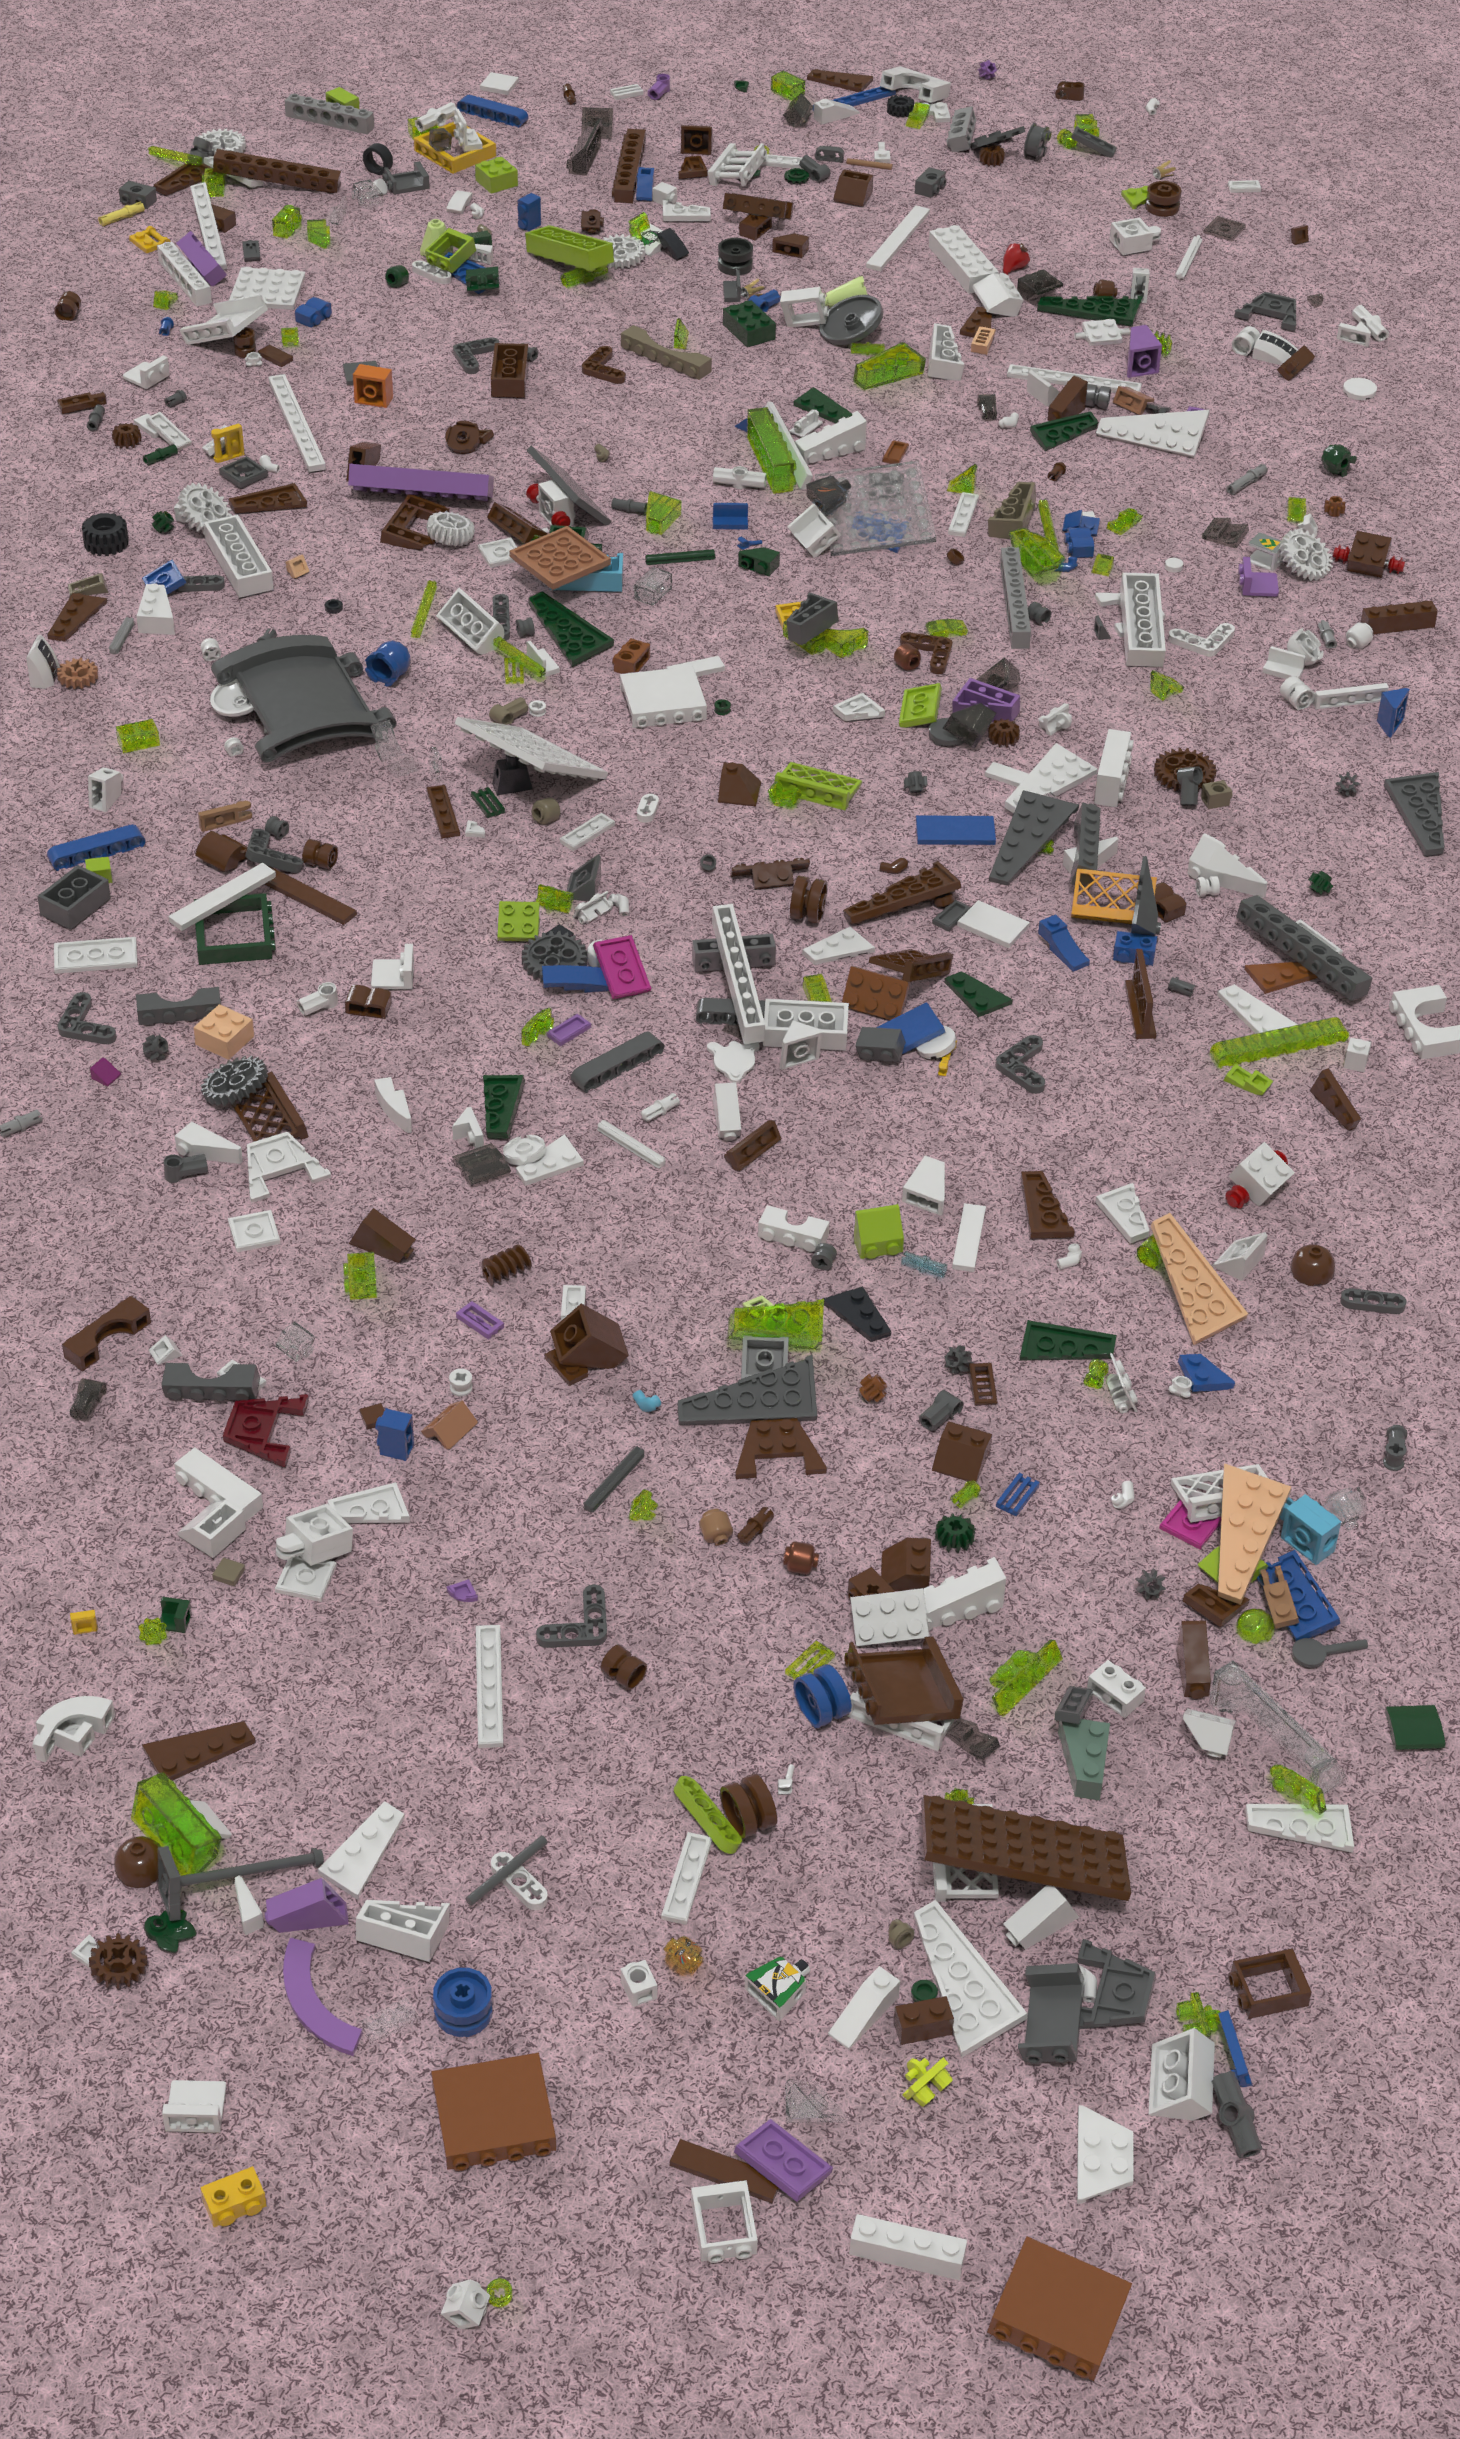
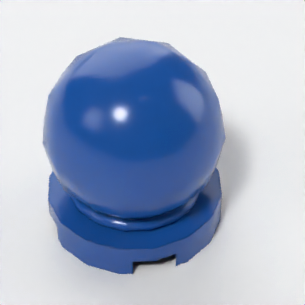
M393 640L382 643L376 651L372 652L365 659L367 665L365 671L373 682L377 683L379 681L385 683L384 686L386 687L392 686L399 676L408 670L411 664L408 648L402 643Z

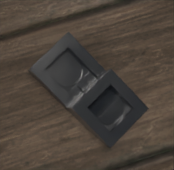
M671 228L656 234L663 248L668 247L674 260L689 254L682 240Z

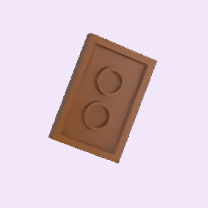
M851 966L842 1003H849L848 1008L892 1020L903 1014L911 982Z

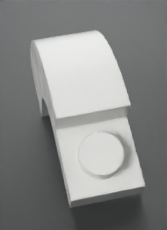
M80 1696L61 1701L45 1711L36 1722L38 1734L33 1740L36 1759L43 1762L47 1761L56 1746L53 1735L56 1729L67 1733L74 1729L77 1730L85 1721L93 1725L94 1732L105 1735L115 1717L113 1700L96 1696Z

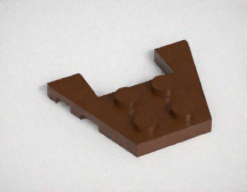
M797 1418L758 1420L750 1422L736 1468L735 1478H757L755 1459L803 1457L805 1475L826 1474L827 1467Z

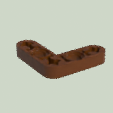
M610 346L599 347L582 363V373L614 384H622L626 381V373L624 371L605 366L613 357V349Z
M905 632L900 635V645L908 643L917 650L933 652L930 660L931 673L938 675L945 673L952 652L953 641L951 639Z

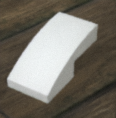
M457 190L446 208L447 212L462 214L465 207L470 204L473 193Z

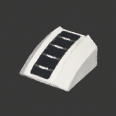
M1262 330V333L1256 339L1252 358L1282 365L1298 349L1281 336Z
M38 635L26 657L30 687L46 689L54 686L57 668H60L48 642L42 635Z

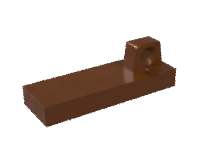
M1303 345L1277 371L1289 381L1315 358V355Z
M768 1120L724 1154L725 1160L731 1163L735 1171L743 1169L782 1139L775 1120Z

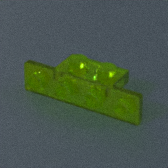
M1050 1639L1037 1653L1024 1650L1014 1652L1011 1658L989 1678L992 1686L1000 1688L992 1696L1000 1716H1005L1063 1659L1056 1640Z

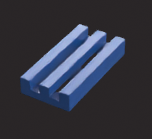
M1019 1472L996 1502V1507L1017 1517L1039 1488L1040 1482L1037 1480L1032 1482L1028 1476L1025 1479L1023 1474ZM1021 1482L1022 1484L1019 1486V1488L1016 1490V1492L1013 1494V1496L1010 1498L1007 1504L1003 1505L1009 1498V1496L1012 1494V1492L1015 1490V1488ZM1027 1486H1030V1488L1019 1501V1503L1015 1506L1014 1509H1012L1011 1507L1022 1494V1492L1026 1489Z

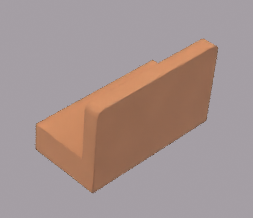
M1118 386L1113 403L1142 415L1147 402H1154L1155 399L1130 387Z
M462 1400L450 1404L421 1432L426 1438L436 1436L445 1449H450L478 1421Z

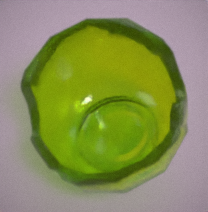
M1249 1609L1244 1611L1237 1619L1238 1635L1243 1640L1250 1641L1253 1644H1258L1263 1640L1269 1642L1275 1634L1272 1617L1265 1610Z

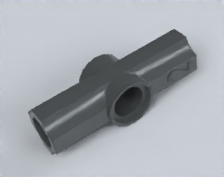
M1229 2071L1213 2077L1212 2084L1221 2106L1219 2117L1222 2123L1229 2128L1239 2158H1246L1261 2153L1262 2146L1253 2124L1254 2110L1250 2105L1246 2104L1235 2072Z

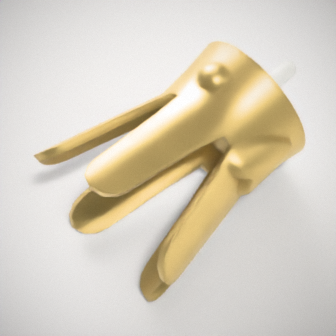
M1171 160L1161 166L1154 168L1153 176L1157 179L1173 176V174H1165L1175 171L1176 168L1164 169L1171 163Z
M756 279L749 285L741 288V296L748 299L752 295H763L755 293L763 290L764 286L752 288L759 282V279Z

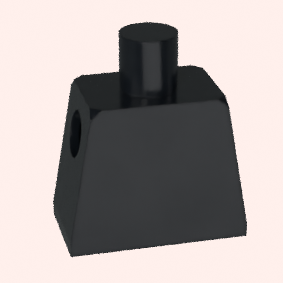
M506 755V759L496 761L492 785L497 796L533 790L527 765L520 762L519 757Z

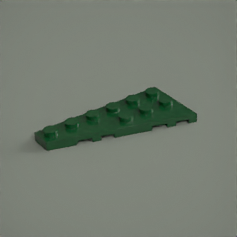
M1041 296L1037 304V310L1093 320L1114 319L1117 324L1133 326L1143 302V296H1137V299H1129V296H1122L1120 299H1114L1112 296H1086V299H1078V296H1071L1070 299H1063L1061 296Z

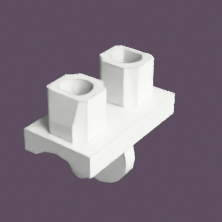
M1064 703L1058 708L1054 707L1050 710V714L1041 716L1038 719L1040 728L1045 729L1046 734L1051 736L1061 728L1067 729L1071 726L1072 716L1068 711L1069 704Z

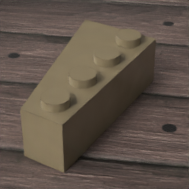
M1017 482L1009 492V497L1002 501V506L994 511L993 517H989V537L1024 539L1036 503L1035 482Z

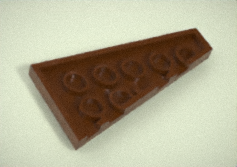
M939 861L933 863L932 868L919 870V875L907 876L886 887V892L873 894L871 900H861L844 909V917L851 924H859L869 918H878L887 912H896L900 908L915 906L924 900H933L939 895L954 893L955 890L962 888L961 881Z

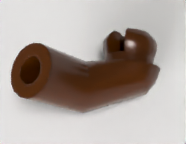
M898 858L892 863L881 862L879 871L899 874L908 867V861L905 858Z

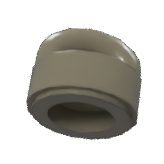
M895 1919L889 1926L888 1940L894 1948L902 1949L913 1940L914 1929L908 1923Z

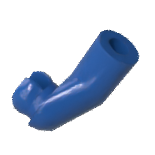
M1069 557L1068 563L1054 562V571L1069 572L1078 566L1077 557Z

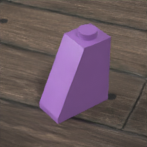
M323 1878L266 1900L267 1911H265V1919L268 1925L273 1926L279 1933L348 1924L346 1902Z

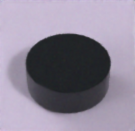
M337 599L328 600L324 604L325 611L330 614H337L343 610V603Z

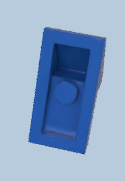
M1082 510L1065 514L1062 531L1067 532L1068 528L1089 527L1091 536H1097L1100 518L1083 516Z

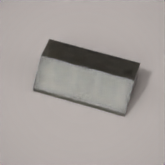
M597 119L583 131L581 137H578L577 144L574 145V151L571 152L570 159H567L566 163L569 174L587 176L601 148V119Z

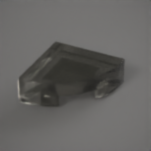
M1322 293L1307 296V301L1314 308H1317L1323 304L1324 296Z

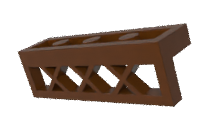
M497 502L493 503L487 516L489 520L525 544L530 542L535 534L541 537L548 534L511 508Z

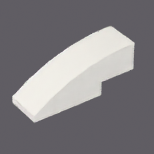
M391 1077L375 1079V1094L381 1108L398 1127L407 1133H411V1116L404 1091L394 1090Z

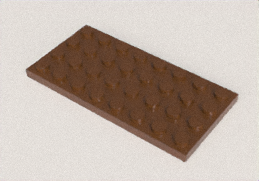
M923 1795L921 1808L924 1861L1129 1901L1132 1892L1122 1834H1118L1115 1831L1097 1830L1090 1826L1072 1825L1065 1821L1047 1820L1040 1816L1022 1815L1015 1811L997 1810L990 1806L972 1805L965 1801L947 1800L940 1796Z

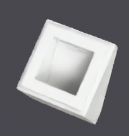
M166 1335L149 1349L158 1365L182 1356L174 1341Z

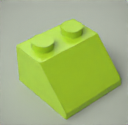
M898 1204L855 1211L854 1243L860 1259H873L877 1256L896 1255L903 1252L904 1235Z

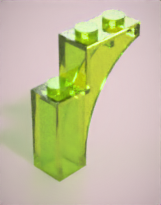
M784 621L783 636L788 639L787 621ZM864 627L852 630L828 628L806 644H795L812 656L827 649L839 658H843L868 645L869 631Z

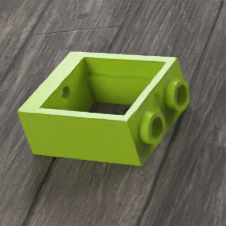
M448 228L425 250V254L430 265L453 273L476 251L473 237ZM450 246L458 248L450 258L441 255Z

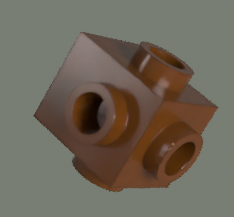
M596 209L582 211L581 230L597 234V231L601 232V227H604V217L601 216V212H598Z

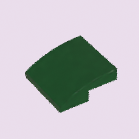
M1435 1705L1386 1707L1385 1714L1391 1728L1390 1736L1396 1750L1445 1748L1443 1728Z

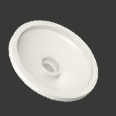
M237 679L225 685L219 684L213 690L210 697L213 709L223 716L239 717L255 710Z

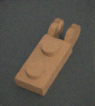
M248 800L239 801L236 804L198 812L201 831L205 832L251 819L252 812L245 811L251 808V802Z
M1281 1566L1275 1567V1575L1279 1582L1272 1584L1269 1583V1575L1266 1569L1260 1570L1265 1597L1275 1629L1298 1624L1299 1620L1287 1580H1284Z

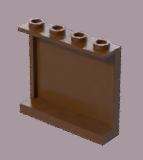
M934 1636L924 1637L922 1649L858 1653L854 1643H849L848 1652L844 1656L845 1665L851 1671L852 1681L856 1683L859 1697L864 1700L866 1713L871 1716L874 1725L960 1719L964 1699Z

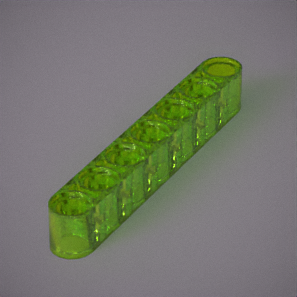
M1332 1017L1219 1041L1212 1045L1210 1054L1219 1068L1223 1066L1231 1067L1235 1064L1240 1065L1242 1062L1249 1063L1265 1057L1268 1059L1280 1056L1279 1054H1291L1302 1049L1310 1050L1321 1045L1328 1046L1337 1044L1336 1042L1340 1041L1345 1042L1349 1037V1032L1338 1017Z

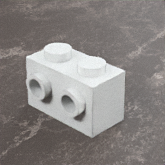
M1109 1660L1102 1664L1088 1678L1087 1688L1093 1690V1695L1123 1718H1126L1144 1702L1146 1687Z

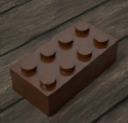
M495 343L491 371V397L525 398L529 363L528 344Z

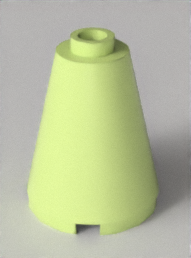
M859 276L827 292L825 306H829L830 309L836 303L856 295H867L866 287L863 284V276Z

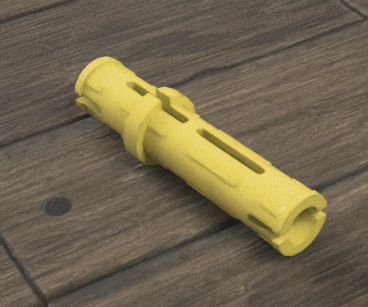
M140 201L100 216L98 221L104 227L121 219L131 218L137 213L144 212L145 208Z

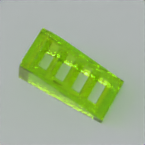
M822 974L803 977V990L808 1001L832 1002Z

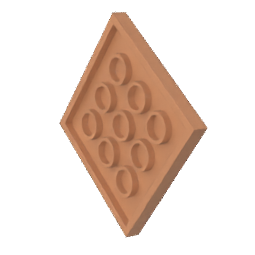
M568 526L509 551V556L552 590L611 565L610 557Z

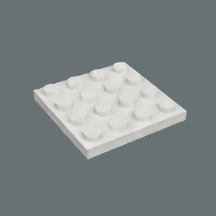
M241 267L229 300L261 294L267 308L294 310L305 279V272L299 270L288 271L283 269Z

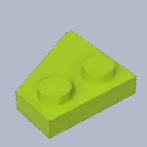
M1148 186L1122 190L1121 196L1132 209H1136L1138 205L1146 204Z

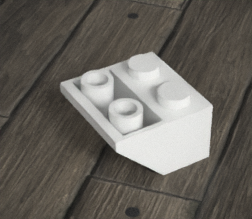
M228 1500L212 1503L178 1532V1536L214 1558L246 1530L244 1511Z

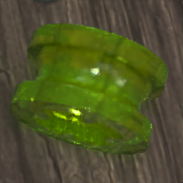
M494 2279L488 2284L487 2293L490 2294L488 2302L492 2306L504 2307L511 2302L512 2286L506 2279ZM499 2288L504 2289L505 2296L501 2294L500 2298L495 2297V2289L499 2291Z

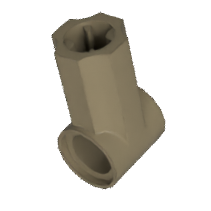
M522 697L504 706L496 704L491 708L489 717L499 724H512L514 718L528 711V705Z

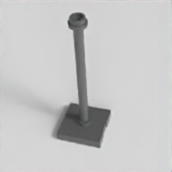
M158 1847V1891L169 1920H180V1890L182 1886L313 1864L314 1868L324 1863L322 1849L311 1848V1853L180 1876L169 1847Z

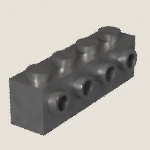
M773 934L742 936L750 967L775 965L776 944ZM716 938L692 940V961L695 972L724 970Z

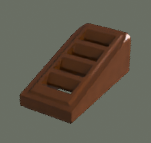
M969 1363L967 1373L974 1406L997 1405L992 1363ZM986 1375L985 1378H976V1376ZM980 1382H988V1384L977 1385ZM978 1389H989V1391L978 1392ZM979 1396H991V1399H979Z

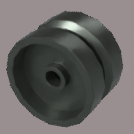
M728 238L718 244V269L722 273L736 276V270H739L740 275H745L753 269V244L743 238Z

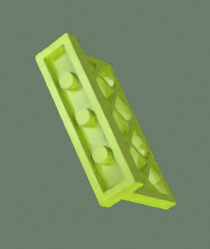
M790 762L782 773H776L773 792L846 811L850 799L860 788L862 780Z

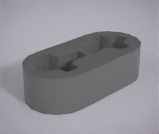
M819 146L815 152V158L818 161L841 163L845 155L842 148L833 146Z

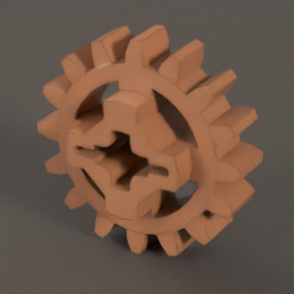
M72 658L71 662L66 660V664H60V668H57L58 681H60L61 685L66 684V688L73 686V689H76L79 686L83 689L84 685L89 687L90 682L95 683V679H98V667L95 666V662L90 663L89 659L83 661L82 658Z

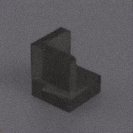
M444 128L430 129L429 145L436 151L451 150L452 135Z

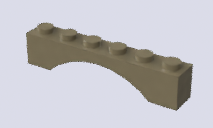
M635 325L621 333V347L638 355L647 357L650 360H654L698 380L712 372V358L700 353L679 352L665 348L653 341L646 330Z

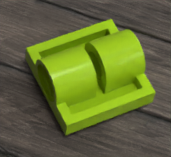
M499 901L498 941H528L529 939L535 941L534 936L539 935L540 903Z

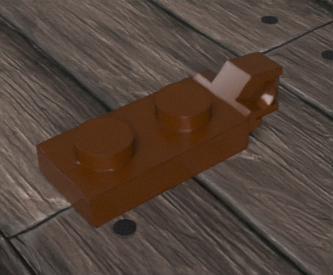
M88 392L58 399L57 403L62 414L95 407L96 405H105L107 401L104 392L97 394Z

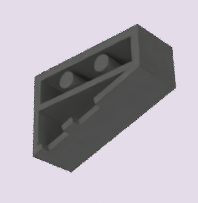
M809 592L806 601H802L800 603L801 607L795 609L786 620L788 640L799 645L806 644L809 640L839 621L837 602Z

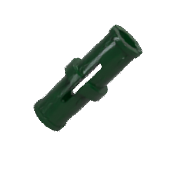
M174 444L162 449L157 448L154 452L143 455V462L149 466L153 463L164 461L168 457L177 455L178 449Z

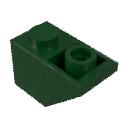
M766 547L742 550L738 552V566L770 577L780 566V552Z

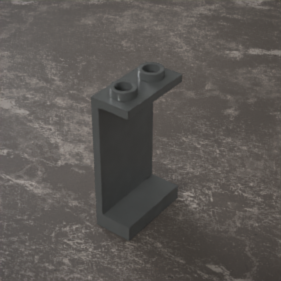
M1079 1964L1026 1966L1025 1975L1031 1988L1025 2043H1018V2050L1023 2061L1031 2064L1077 2061L1084 1976Z

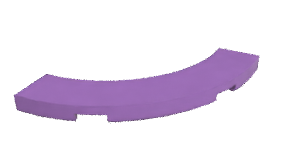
M290 1938L284 1957L283 1976L286 1995L294 2014L307 2031L313 2033L324 2044L339 2052L354 2056L363 2034L362 2029L338 2019L321 2003L315 1993L310 1976L312 1957L316 1949L315 1944Z

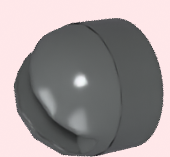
M711 854L702 856L700 859L701 868L707 871L712 870L716 866V858ZM703 861L712 862V864H703Z

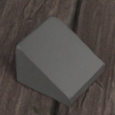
M1099 615L1095 617L1094 632L1098 640L1111 639L1106 626Z

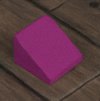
M104 1057L90 1068L91 1079L107 1087L121 1076V1073Z

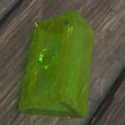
M678 318L674 332V348L686 349L689 331L682 320Z

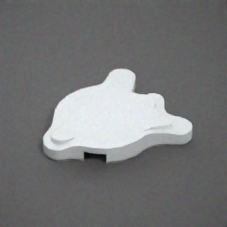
M731 1041L729 1046L723 1047L716 1042H710L707 1044V1050L714 1056V1068L716 1071L719 1070L724 1073V1076L730 1082L738 1083L742 1081L747 1072L753 1071L755 1067L754 1054L759 1050V1043L740 1044L736 1041Z

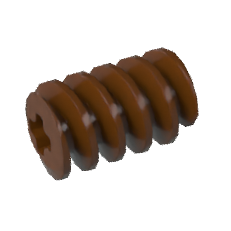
M519 1244L514 1245L513 1248H507L505 1252L500 1251L497 1255L494 1254L490 1258H484L481 1262L483 1276L490 1286L494 1285L493 1278L497 1283H500L502 1280L501 1275L505 1279H509V1272L513 1276L517 1275L516 1268L522 1273L525 1270L524 1265L528 1269L532 1267L528 1253Z

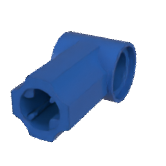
M773 289L761 296L752 295L748 301L752 300L763 312H767L770 306L780 302L781 296L777 290Z

